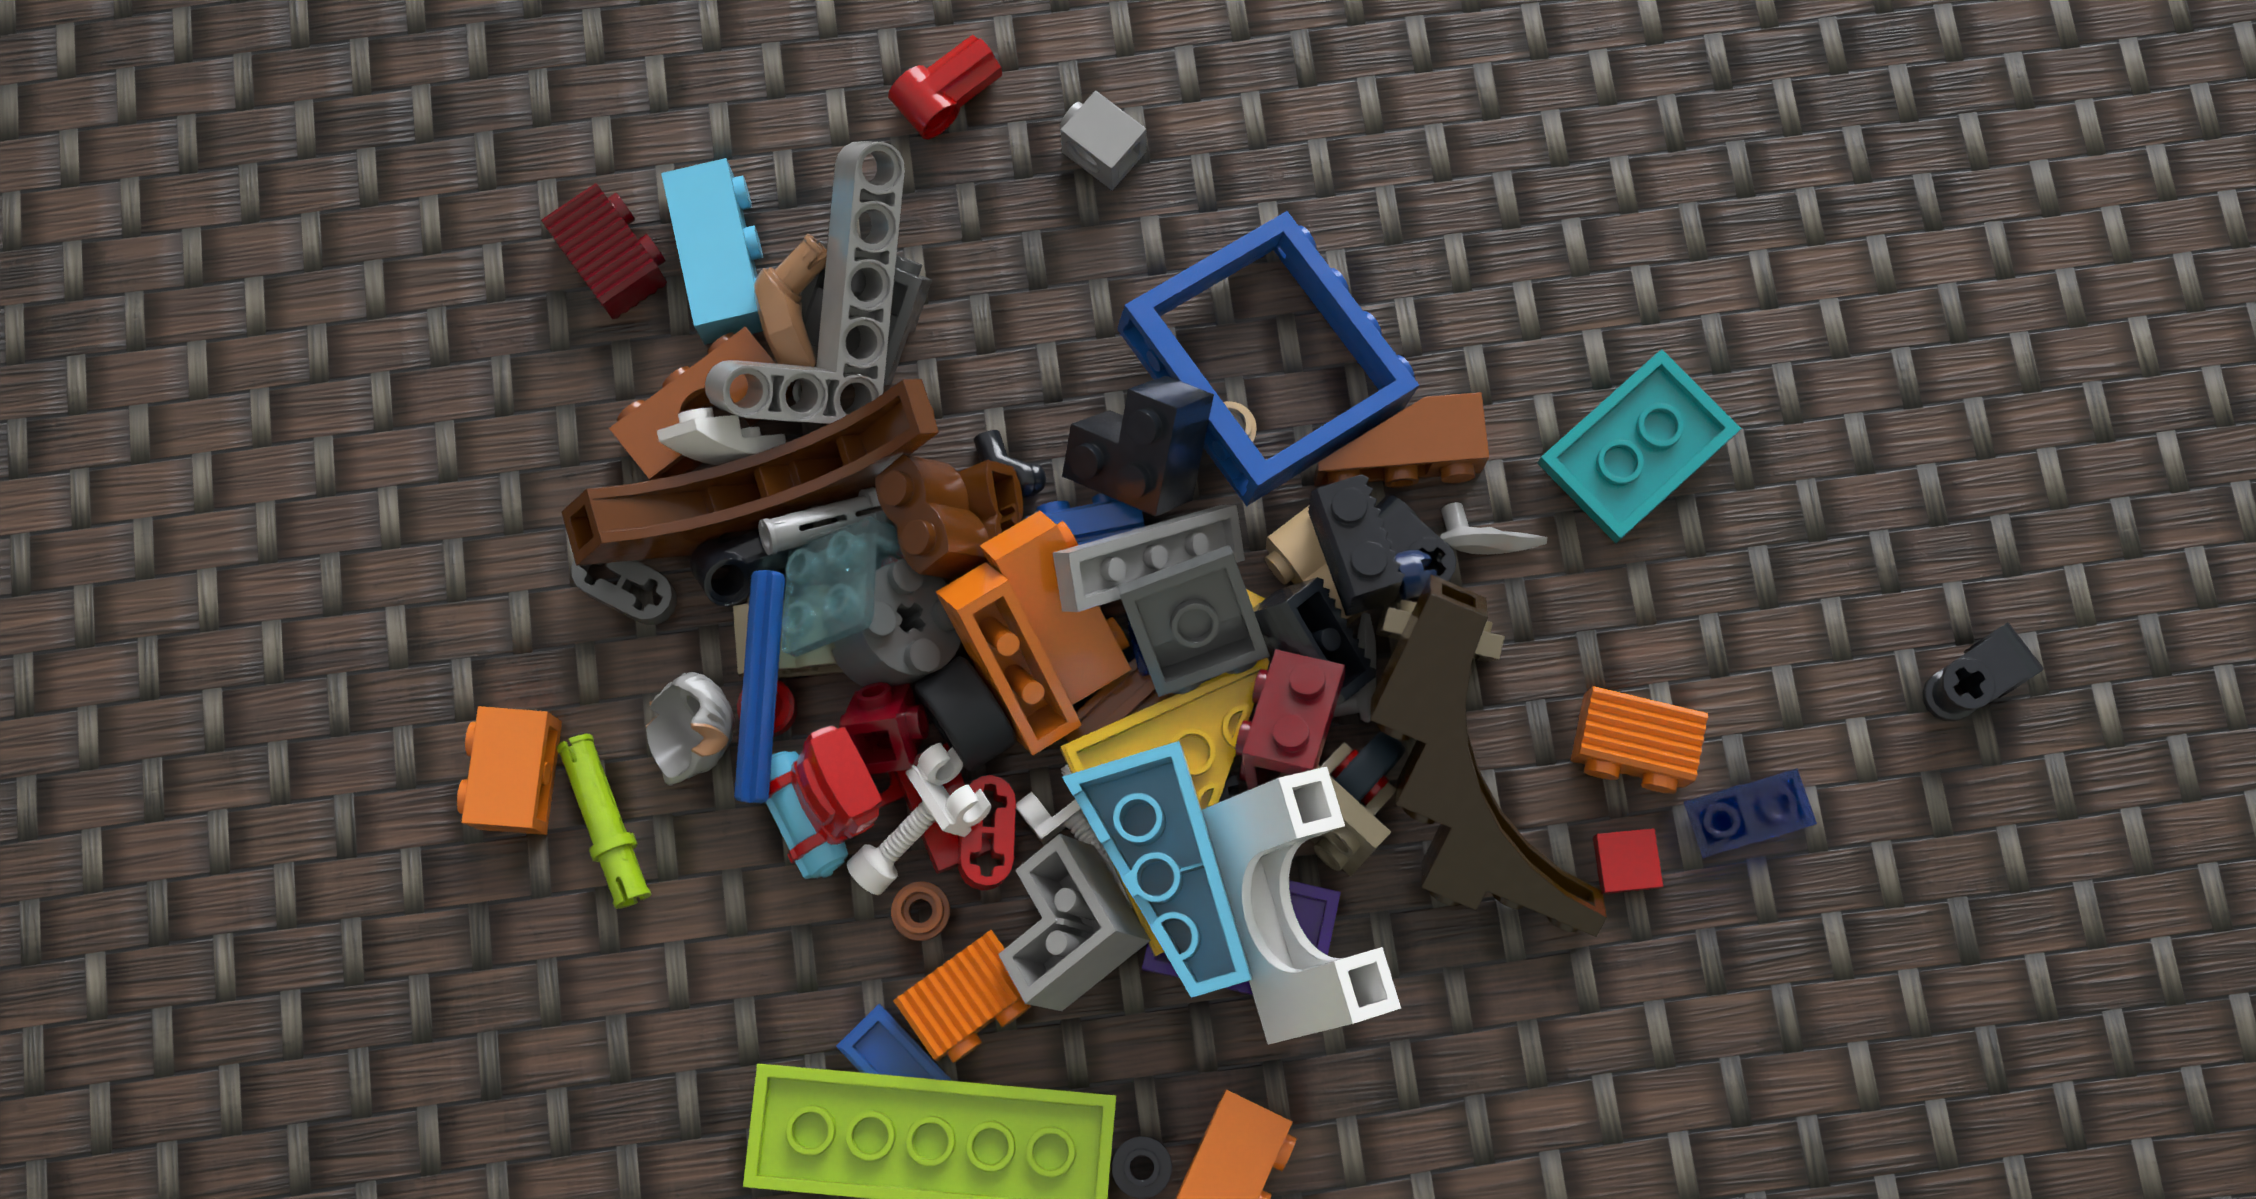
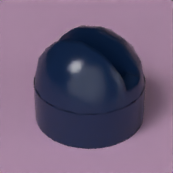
M1409 550L1396 554L1395 561L1401 563L1399 572L1405 574L1399 596L1402 600L1420 596L1430 574L1437 577L1436 570L1424 571V567L1433 560L1428 554L1419 550Z

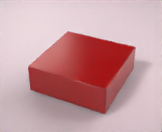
M1655 828L1601 833L1593 836L1600 890L1603 894L1659 889L1663 887Z

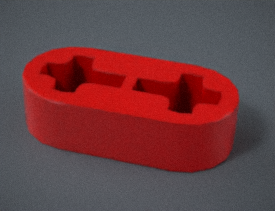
M987 775L975 779L969 786L974 793L979 789L982 792L984 790L993 791L994 801L1003 802L1004 808L996 809L992 817L991 827H983L982 820L976 825L971 826L972 831L966 837L959 836L957 862L959 874L963 881L970 887L982 891L991 890L1001 885L1011 872L1014 861L1015 793L1010 784L1002 778ZM982 838L991 839V858L1001 861V866H995L988 877L981 875L980 866L970 864V858L977 857L982 848Z

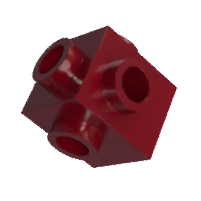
M878 682L855 691L845 714L841 715L839 728H846L869 774L911 769L922 740L927 738L929 732L926 709L923 704L916 703L911 683L890 686L888 683Z

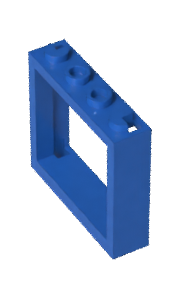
M1288 211L1125 304L1117 328L1118 332L1154 380L1168 376L1214 394L1203 448L1246 507L1404 409L1419 387L1409 362L1401 355H1396L1383 338L1377 320L1372 314L1361 309L1349 293V288L1343 275L1335 268L1329 267L1317 251L1315 241L1310 232L1305 227L1298 225ZM1274 250L1379 391L1270 459L1265 460L1160 316Z

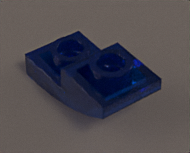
M1797 768L1684 802L1703 858L1817 825Z

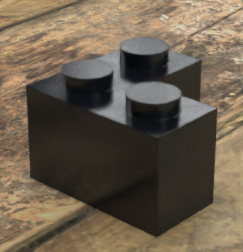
M1168 376L1129 388L1123 415L1108 410L1071 424L1062 477L1154 516L1192 501L1214 394Z

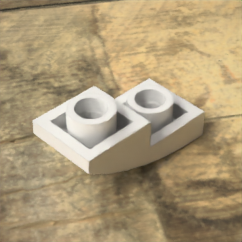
M699 408L681 412L678 414V424L657 430L659 442L673 451L688 458L717 466L786 443L785 434L761 436L759 427L741 429L737 415L714 417L712 408Z

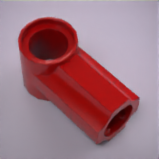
M972 34L928 68L918 65L904 72L891 86L888 98L923 139H931L950 127L957 118L962 105L1002 76V67L988 45L981 38H976Z

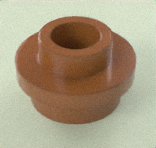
M921 881L910 883L903 887L893 900L891 907L892 921L896 929L903 936L911 940L927 941L933 939L943 932L949 922L950 904L948 898L939 887L932 883ZM919 901H926L932 907L931 917L922 923L915 922L911 917L913 905Z

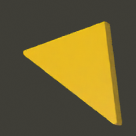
M1268 658L1258 660L1255 666L1245 672L1238 674L1223 673L1201 683L1200 686L1190 692L1176 694L1060 746L1071 774L1179 741L1187 760L1201 810L1217 804L1236 755V741L1243 720H1249L1253 709L1252 696L1257 674L1260 669L1267 670L1270 663ZM1112 862L1131 907L1151 940L1148 944L1154 957L1163 953L1164 950L1152 932L1150 925Z

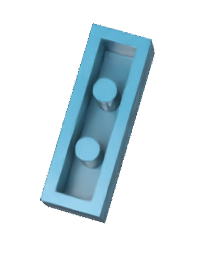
M726 158L661 173L693 324L705 345L714 343L721 336L727 333L736 334L745 326L751 334L763 331L754 293V283L757 278L754 260L763 258V253L755 225L746 227L743 210L752 208L744 176L734 177Z

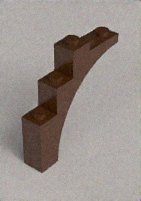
M903 379L875 400L845 417L805 436L754 455L673 477L584 490L561 512L576 566L692 555L698 545L708 540L717 539L723 533L759 529V521L762 519H772L805 510L809 506L826 505L858 497L862 489L876 488L875 477L902 454H912L939 433L934 410L929 402L922 379Z

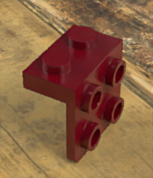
M1275 649L1269 670L1260 669L1255 680L1252 702L1257 704L1253 720H1243L1236 741V755L1243 757L1240 768V781L1246 782L1247 791L1269 782L1272 770L1293 775L1317 769L1345 679V665Z

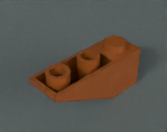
M1482 392L1426 396L1318 462L1313 478L1314 486L1329 485L1361 474L1369 478L1368 482L1385 481V486L1391 488L1412 486L1419 482V478L1441 476V481L1444 483H1461L1474 479L1475 474L1482 472L1489 459Z

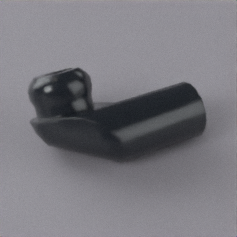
M990 430L974 437L973 441L980 462L991 460L1014 467L1020 482L1023 498L1029 497L1031 494L1040 493L1044 489L1046 484L1044 469L1036 463L1028 464L1008 457L1000 431Z

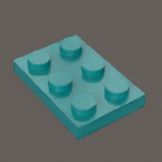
M1661 349L1542 455L1537 464L1617 544L1727 444L1742 428Z

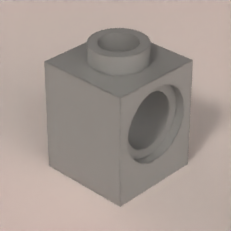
M1096 90L1084 104L1081 102L1073 104L1060 123L1062 153L1112 191L1146 153L1147 129Z

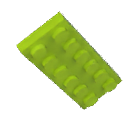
M757 1064L743 1187L868 1199H1108L1117 1095Z

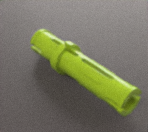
M581 734L571 737L569 740L572 746H568V743L563 741L557 745L556 750L563 761L593 846L589 848L592 861L600 862L614 900V907L621 909L638 903L636 897H639L640 900H645L651 896V891L646 885L633 850L638 845L635 835L626 831L595 748L593 735Z

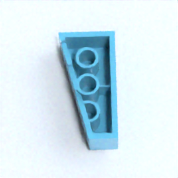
M1180 742L1170 743L1062 776L1190 997H1197L1253 980Z

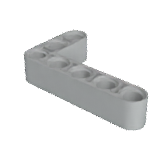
M851 142L844 146L837 156L833 181L816 367L739 360L722 361L713 366L707 374L705 381L706 395L710 403L716 408L744 418L830 424L883 394L905 173L903 158L893 145L885 142ZM869 153L874 156L877 162L876 175L870 182L865 179L862 172L863 161ZM863 212H867L871 219L872 227L870 234L862 240L857 233L856 225L860 215ZM861 269L866 277V286L862 294L855 297L851 290V281L854 274ZM857 327L860 332L861 341L857 350L849 354L846 349L845 340L849 331ZM744 374L748 381L747 393L742 400L733 403L730 397L731 383L736 377ZM799 379L802 385L801 398L797 404L789 407L785 395L787 387L791 382ZM852 383L855 389V399L850 408L843 411L840 405V396L844 388Z

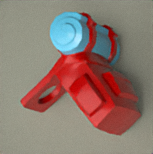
M828 726L811 733L804 742L800 755L796 751H782L772 754L769 798L766 804L790 850L787 854L792 864L796 863L805 879L831 876L833 871L840 867L849 855L844 841L862 834L874 826V822L879 816V809L904 798L894 771L888 772L890 777L888 789L879 794L863 759L845 727L837 729L834 726Z

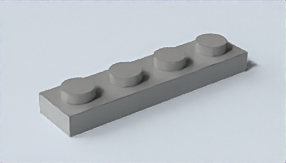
M1237 505L1215 506L1053 552L1062 612H1080L1119 600L1121 597L1117 586L1230 545L1237 563L1244 561Z

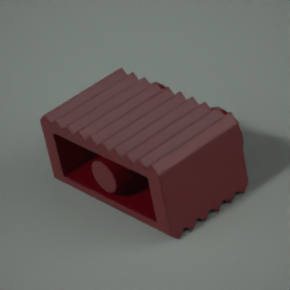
M595 183L541 219L552 238L612 320L618 319L621 313L628 312L630 307L637 306L639 301L646 300L648 295L655 294L658 288H663L666 285L667 281L658 267L666 262L665 258L647 233L637 239L628 225L635 221V218L616 192L607 198L598 184Z

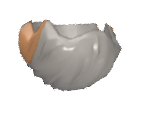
M695 672L684 673L672 682H669L661 693L657 694L654 700L649 702L650 709L658 713V715L646 725L648 745L654 760L662 771L665 783L669 786L680 783L685 779H690L697 774L707 772L716 766L718 760L723 756L732 741L735 723L731 705L719 686L704 674Z

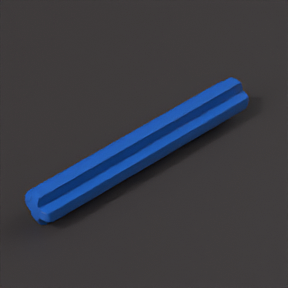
M759 570L754 571L751 575L734 792L735 799L740 802L764 803L769 798L785 577L778 571Z

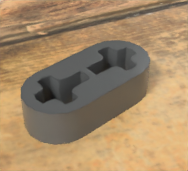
M574 559L571 566L572 578L576 586L590 598L645 625H658L668 620L674 613L677 605V593L667 578L652 568L636 560L607 563L608 569L620 578L617 585L604 579H598L593 586V578L587 573L592 564L576 566ZM604 563L593 564V565H595V566H600V567H601ZM632 585H635L644 591H651L654 585H658L656 592L662 598L661 603L658 606L648 604L642 611V603L629 590Z

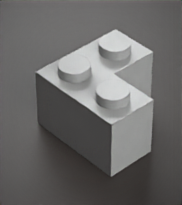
M1058 834L1015 870L1042 919L998 955L1025 1004L1063 1011L1151 940L1095 846Z

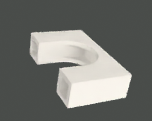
M1322 767L1280 777L1202 809L1253 980H1250L1249 983L1267 1044L1354 1024L1401 1009L1383 947L1346 958H1333L1325 955L1306 937L1292 907L1289 891V872L1295 852L1305 841L1345 826L1328 768Z

